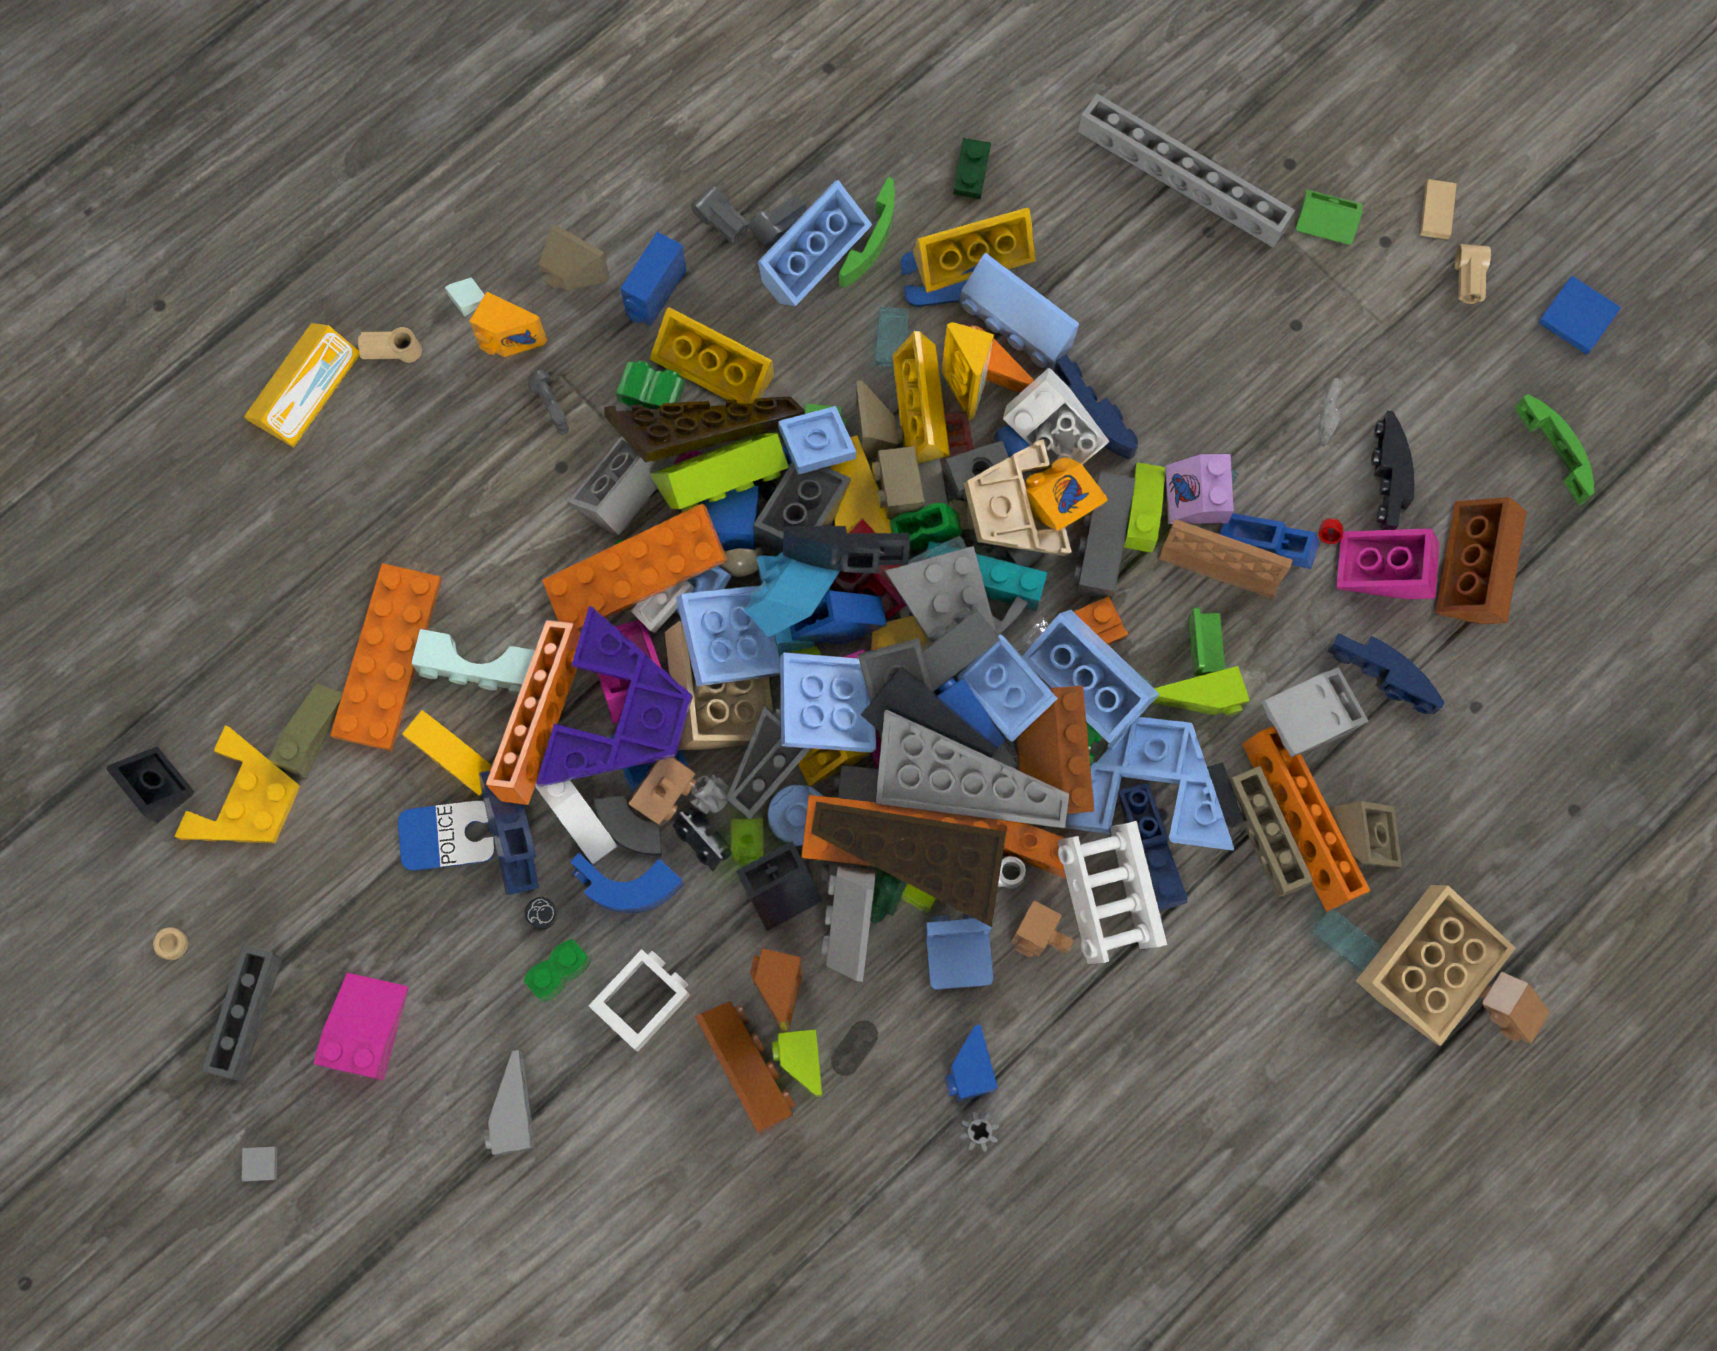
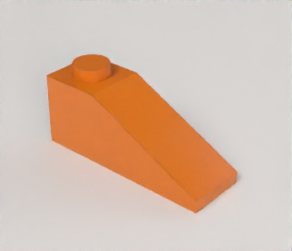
M970 326L971 328L984 331L982 328L978 326ZM993 338L986 381L1021 393L1034 381L1033 378Z

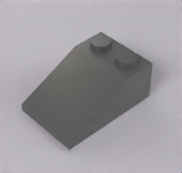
M792 462L753 525L756 543L782 553L783 527L831 526L851 482V478L827 467L798 474Z

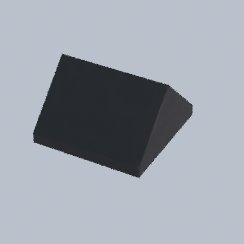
M158 746L110 764L106 768L143 816L157 824L195 792Z

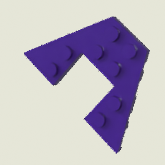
M589 606L572 666L630 681V686L614 739L557 724L553 725L536 782L540 787L676 757L693 696L683 686L679 685L615 626L610 624L593 607Z

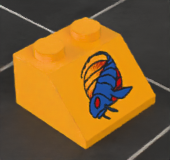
M486 292L469 320L480 349L490 355L497 353L507 357L544 346L547 342L539 316L489 292Z
M1068 457L1054 461L1050 468L1042 473H1035L1029 476L1026 480L1027 482H1025L1033 519L1057 531L1108 501L1104 492L1084 466Z

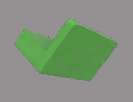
M1306 189L1296 230L1350 245L1353 242L1363 213L1362 204Z
M1193 608L1188 617L1193 676L1224 670L1225 660L1220 613L1200 614V608Z

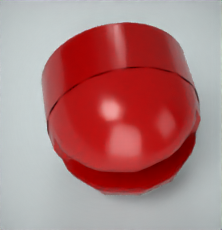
M1327 518L1323 520L1319 527L1320 540L1327 544L1340 542L1344 531L1342 523L1338 519ZM1328 529H1334V533H1328Z

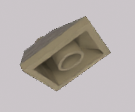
M553 224L538 264L542 279L551 287L557 288L559 286L566 291L607 282L610 276L604 252Z
M862 380L856 381V410L860 444L866 458L878 457V451L896 449L898 445L903 444L902 427H896L895 416Z
M1358 801L1329 807L1352 855L1361 863L1396 869L1402 868L1394 806Z

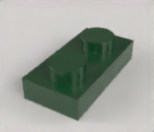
M963 138L953 195L981 199L991 148L990 142Z

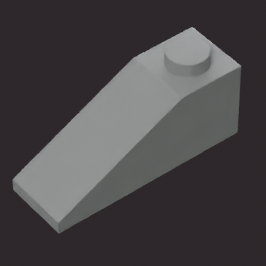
M519 1050L511 1052L488 1120L489 1129L484 1130L486 1148L491 1149L493 1155L535 1149L523 1052Z

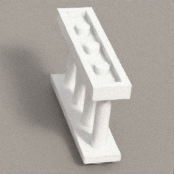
M1137 821L1111 826V837L1081 845L1079 836L1057 840L1059 846L1058 856L1064 866L1082 939L1081 949L1086 957L1087 964L1109 962L1107 950L1135 942L1139 943L1140 949L1157 948L1167 945ZM1115 849L1119 868L1088 876L1084 857ZM1123 880L1127 898L1096 907L1091 888ZM1131 911L1134 923L1133 930L1103 938L1099 919Z

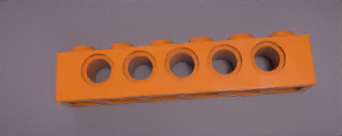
M545 622L486 782L488 788L500 801L529 805L553 725L558 724L577 668L572 666L581 633L573 623Z
M1275 726L1260 731L1242 743L1254 768L1260 766L1313 879L1312 884L1326 912L1371 891L1302 755L1290 756L1288 750L1283 746Z
M997 819L996 830L1006 831L1004 856L1017 857L1025 864L1066 879L1064 866L1058 856L1059 846L1057 840L1064 839V837L1027 823Z

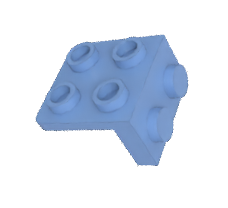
M964 914L961 920H951V916L943 915L932 917V922H926L925 933L930 985L934 990L988 986L992 984L994 978L989 938L990 926L967 914Z

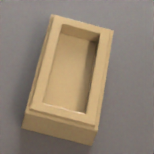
M1427 180L1420 236L1449 240L1452 233L1457 183Z

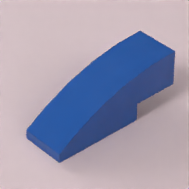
M1235 513L1232 514L1228 523H1223L1220 535L1292 559L1291 565L1308 569L1312 568L1319 545L1316 532L1288 528L1284 522Z

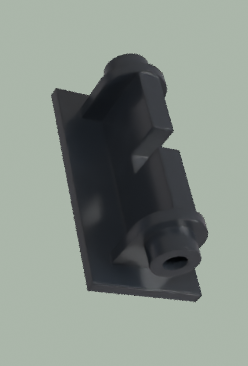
M690 807L684 813L682 811L679 813L673 824L677 836L683 842H687L702 864L715 871L721 860L725 861L733 854L730 850L731 846L717 831L710 836L705 834L712 828V825L699 810H694Z

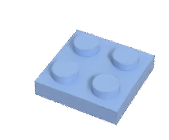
M836 406L779 421L780 433L798 474L856 459V450Z

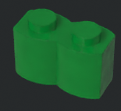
M636 361V363L627 362L616 391L617 401L630 407L632 405H643L647 409H660L663 403H679L685 388L684 379L680 378L681 376L672 370H664V372L655 371L650 364L644 361Z
M944 503L927 505L918 513H902L890 521L892 533H909V550L912 551L927 548L929 541H950L963 532L959 513Z
M569 939L559 944L552 951L548 960L533 966L523 981L539 1000L545 1002L556 997L564 989L567 981L582 975L589 967L591 959L574 939Z

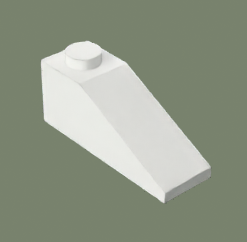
M570 780L543 787L535 785L592 865L618 847Z

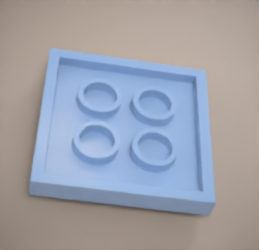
M759 586L684 593L676 597L697 686L780 675V658L774 635L767 637L745 611V608L752 600L750 597L751 593Z
M783 652L780 656L781 746L873 752L876 749L875 727L861 716L862 711L869 705L870 698L859 659Z

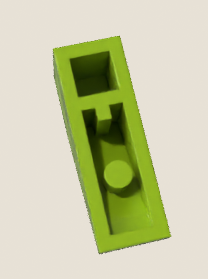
M1136 462L1134 478L1136 479L1123 548L1152 553L1157 543L1161 520L1165 467Z
M1239 666L1154 688L1159 693V696L1152 703L1211 715L1224 713L1226 717L1243 712L1242 708L1247 705L1250 699Z

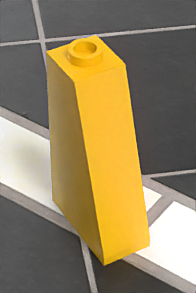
M858 436L850 437L856 450V459L830 466V469L851 478V482L834 518V526H846L847 530L863 518L875 533H892L891 519L886 518L885 508H879L877 490L879 489Z

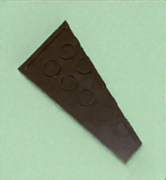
M791 396L756 398L752 404L737 403V400L733 399L725 400V405L710 406L709 401L663 403L660 409H647L643 405H632V410L616 411L615 406L604 407V417L645 463L655 462L677 454H685L704 447H712L715 444L738 440L753 434L765 433L766 431L779 428V421L805 414V410Z
M816 802L812 834L992 927L1006 831Z

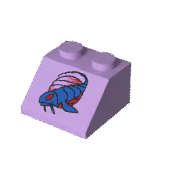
M1200 454L1165 466L1168 524H1173L1175 519L1189 524L1229 522L1234 512L1230 454Z

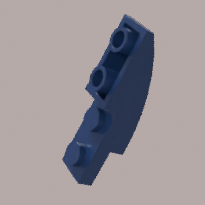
M1067 355L1057 359L1054 373L1071 389L1109 440L1104 447L1126 459L1133 458L1138 448V440L1135 433L1131 429L1127 430L1122 422L1123 416L1116 405H1112L1108 398L1097 403L1096 393L1091 386L1085 385L1078 364L1071 362Z
M1339 633L1332 640L1327 652L1333 654V657L1341 663H1352L1361 667L1362 672L1369 676L1382 677L1378 689L1385 691L1387 697L1396 701L1404 700L1412 704L1416 711L1423 714L1431 713L1434 715L1443 707L1444 701L1426 675L1403 654L1388 644L1371 636L1363 645Z
M490 771L480 772L478 775L490 833L494 834L506 895L537 889L539 885L533 857H536L524 806L523 804L500 801L486 785Z
M1144 783L1119 790L1118 795L1125 823L1137 821L1159 911L1186 904L1188 898L1167 843L1168 836L1149 784Z

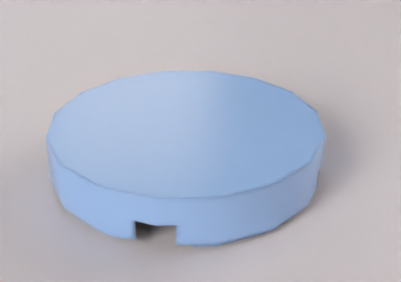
M790 785L778 791L771 800L768 810L769 827L774 836L784 844L792 841L795 847L803 846L809 795L822 796L813 787Z

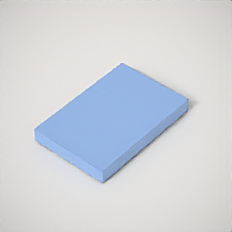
M1000 634L998 642L974 659L956 677L958 680H965L988 716L1007 739L1013 742L1058 698L1010 642Z

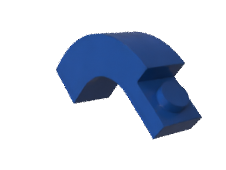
M580 853L570 861L575 868L572 874L585 886L589 882L591 883L584 891L585 895L597 905L614 912L640 913L654 909L668 901L684 885L682 879L660 859L641 877L629 882H616L606 878Z

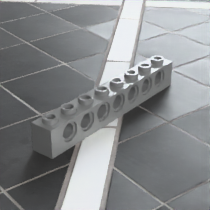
M1096 94L1081 115L1078 129L1080 134L1274 248L1289 226L1295 212L1293 208L1101 95Z

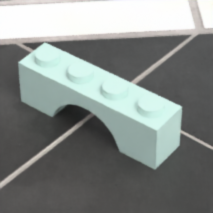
M420 629L411 664L419 672L420 676L428 679H437V676L448 677L450 682L466 685L467 681L479 683V687L487 690H497V687L509 689L508 692L519 695L535 650L509 646L506 652L495 661L475 664L464 660L458 655L455 641L450 634Z

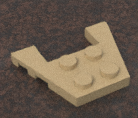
M1043 439L1038 440L1029 447L1015 453L964 483L978 542L1061 556L1071 553L1066 528L1064 527L1059 531L1053 528L1037 531L1031 512L1022 472L1045 469L1050 466Z

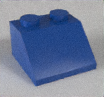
M981 1024L973 1027L948 1070L949 1075H946L944 1078L949 1097L955 1095L956 1102L993 1093L998 1089Z

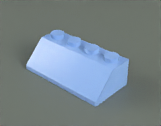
M835 180L758 261L762 283L779 304L796 306L872 226L871 222L839 180Z
M987 253L982 256L961 290L960 303L963 309L970 315H977L992 332H999L1006 337L1008 343L1013 348L1027 353L1038 367L1053 370L1056 360L1065 356L1072 348L1079 323Z
M1072 610L1059 613L1022 656L1029 666L1051 688L1083 686L1086 721L1108 743H1111L1131 725L1159 696V693Z

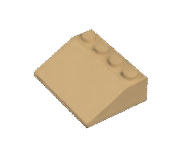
M679 621L665 631L669 675L679 685L683 686L693 696L678 750H709L748 745L764 706L766 705L773 711L769 677L697 686L682 621Z
M1430 885L1356 982L1378 1002L1431 1041L1441 1046L1516 947L1448 885Z

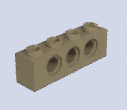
M1256 767L1232 777L1229 781L1244 820L1242 823L1276 897L1280 898L1313 882V879L1261 767Z

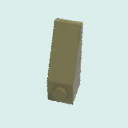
M316 683L282 731L269 760L278 768L307 778L336 717L343 693Z

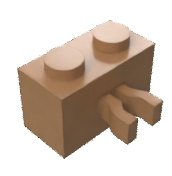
M674 757L655 761L628 799V804L659 825L663 819L668 822L678 808L674 803L681 793L686 796L696 782L693 779L695 772Z
M1033 900L1011 942L1016 944L1015 950L1032 958L1033 954L1039 957L1047 944L1067 954L1074 940L1055 931L1062 917L1061 914Z
M1503 972L1500 973L1492 987L1487 985L1479 996L1484 999L1482 1004L1490 1013L1489 1018L1501 1027L1500 1032L1505 1037L1515 1042L1521 1039L1531 1044L1550 1013L1529 983Z

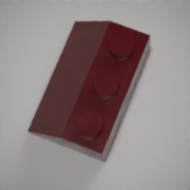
M863 518L846 530L847 534L875 533ZM879 565L878 573L840 571L830 586L833 591L881 596L885 619H888L907 606L891 580L888 579L883 571L902 565Z

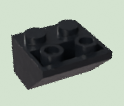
M792 841L736 871L766 931L777 927L822 902L808 869Z

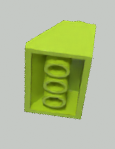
M761 433L652 472L650 475L671 509H681L683 513L698 506V502L709 499V502L721 500L727 497L726 492L736 488V491L740 492L754 486L753 481L763 478V481H769L781 476L779 471L789 467L778 434Z

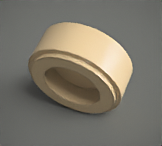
M164 928L156 934L153 948L161 958L176 960L186 952L188 939L182 931L176 928Z

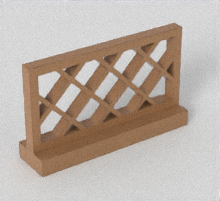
M1177 519L1174 520L1171 529L1167 533L1158 558L1271 599L1275 596L1278 585L1290 569L1293 561L1292 559Z

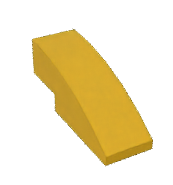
M421 710L402 733L403 736L477 795L481 796L482 789L478 773L490 771L492 765L430 715Z

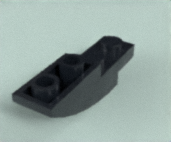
M1387 410L1383 418L1377 420L1375 425L1374 437L1378 438L1377 448L1373 449L1371 465L1375 466L1374 476L1383 477L1379 491L1380 495H1384L1383 505H1380L1378 508L1376 522L1381 523L1380 530H1396L1399 526L1400 510L1407 509L1414 500V467L1403 428L1395 413Z
M846 526L783 527V555L799 562L831 570L856 573H878L879 565H908L909 533L847 534Z

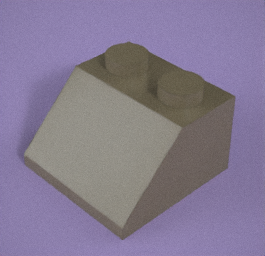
M915 447L878 451L877 462L872 463L874 480H880L881 490H877L879 508H885L886 518L891 520L902 513H918L924 507V496Z

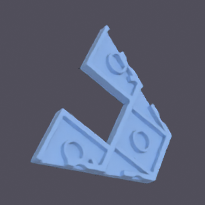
M1138 717L1108 744L1107 751L1098 762H1094L1090 766L1094 812L1067 814L1065 828L1110 834L1122 777L1175 783L1180 785L1169 835L1170 841L1180 844L1234 850L1193 724L1189 722Z

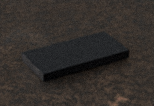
M904 667L897 671L861 713V716L881 733L883 732L885 710H888L990 758L998 751V747Z

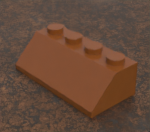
M1510 497L1455 501L1435 613L1438 615L1477 624L1508 623L1527 513L1523 507Z
M1083 686L1049 688L1058 699L1015 739L1018 771L1068 793L1067 814L1094 812Z
M762 948L760 956L754 955L750 975H752L751 978L753 979L754 986L757 987L759 996L781 1032H789L803 976L801 957Z
M729 1001L695 1016L758 1134L761 1135L793 1117L790 1109L794 1108L795 1104L787 1089L780 1092L775 1082L780 1076L772 1062L770 1061L765 1064L760 1052L765 1049L757 1034L749 1035L744 1024L748 1023L749 1020L741 1005L734 1008L732 1002Z

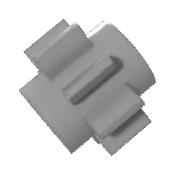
M714 774L710 778L702 776L696 780L691 789V793L695 797L690 802L705 814L709 811L712 813L719 812L728 802L725 791L729 786Z
M973 1112V1121L971 1123L967 1121L961 1122L962 1126L967 1128V1130L959 1138H968L971 1142L968 1150L971 1151L975 1145H980L981 1150L986 1152L987 1147L985 1143L988 1140L992 1143H997L998 1140L992 1136V1131L998 1129L999 1125H990L988 1122L990 1118L989 1113L983 1119H978L976 1112ZM983 1124L985 1126L984 1132L988 1134L987 1138L981 1137L977 1141L973 1138L975 1133L971 1130V1127Z

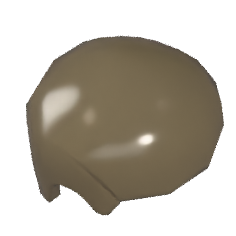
M754 547V550L738 548L724 551L728 561L719 566L732 576L744 577L754 574L758 570L756 557L763 556L762 547Z

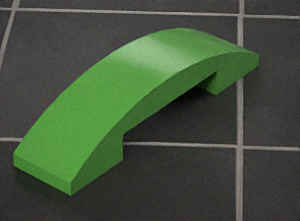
M890 177L887 178L876 199L875 214L881 217L864 251L859 253L851 249L839 272L840 287L845 288L867 272L879 257L887 242L893 223L895 202L894 180Z
M1527 394L1514 407L1530 432L1541 427L1571 472L1563 482L1579 505L1585 503L1594 494V480L1590 462L1582 444L1570 426L1553 409L1537 398Z

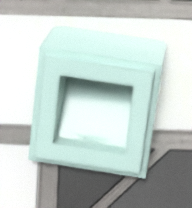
M472 278L455 282L445 287L448 296L464 317L476 310L484 297V293Z

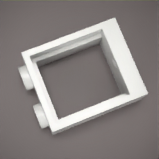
M642 949L589 1005L596 1014L637 1052L690 996L685 990L688 986L686 981L676 972L670 976L662 968L666 963L656 953L651 951L649 954H646ZM645 963L676 994L637 1034L605 1003Z

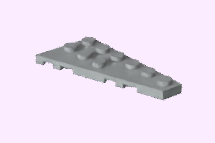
M974 546L909 563L908 565L883 570L897 589L903 602L912 612L927 638L938 627L943 626L945 629L954 622L952 617L964 607L970 609L974 605L996 632ZM960 670L958 673H956L954 676H952L955 681H958V679H957L956 676H957L962 670Z
M885 710L875 804L1065 828L1069 801L1068 793L891 711Z

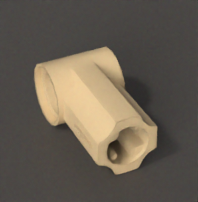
M1459 244L1457 247L1455 270H1459L1458 300L1463 301V303L1474 304L1483 302L1486 298V272L1491 260V249L1489 246Z
M405 327L396 328L392 332H361L358 338V347L362 359H400L403 362L410 363L416 361L422 353V345L413 332ZM411 341L408 347L400 349L404 342Z

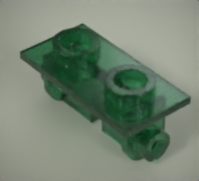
M879 868L875 876L870 921L873 923L883 921L887 913L892 916L894 915L907 884Z

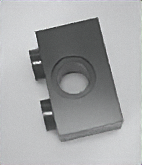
M1002 441L945 460L943 471L955 500L964 498L965 501H968L964 483L975 477L972 470L981 469L985 471L1009 458Z

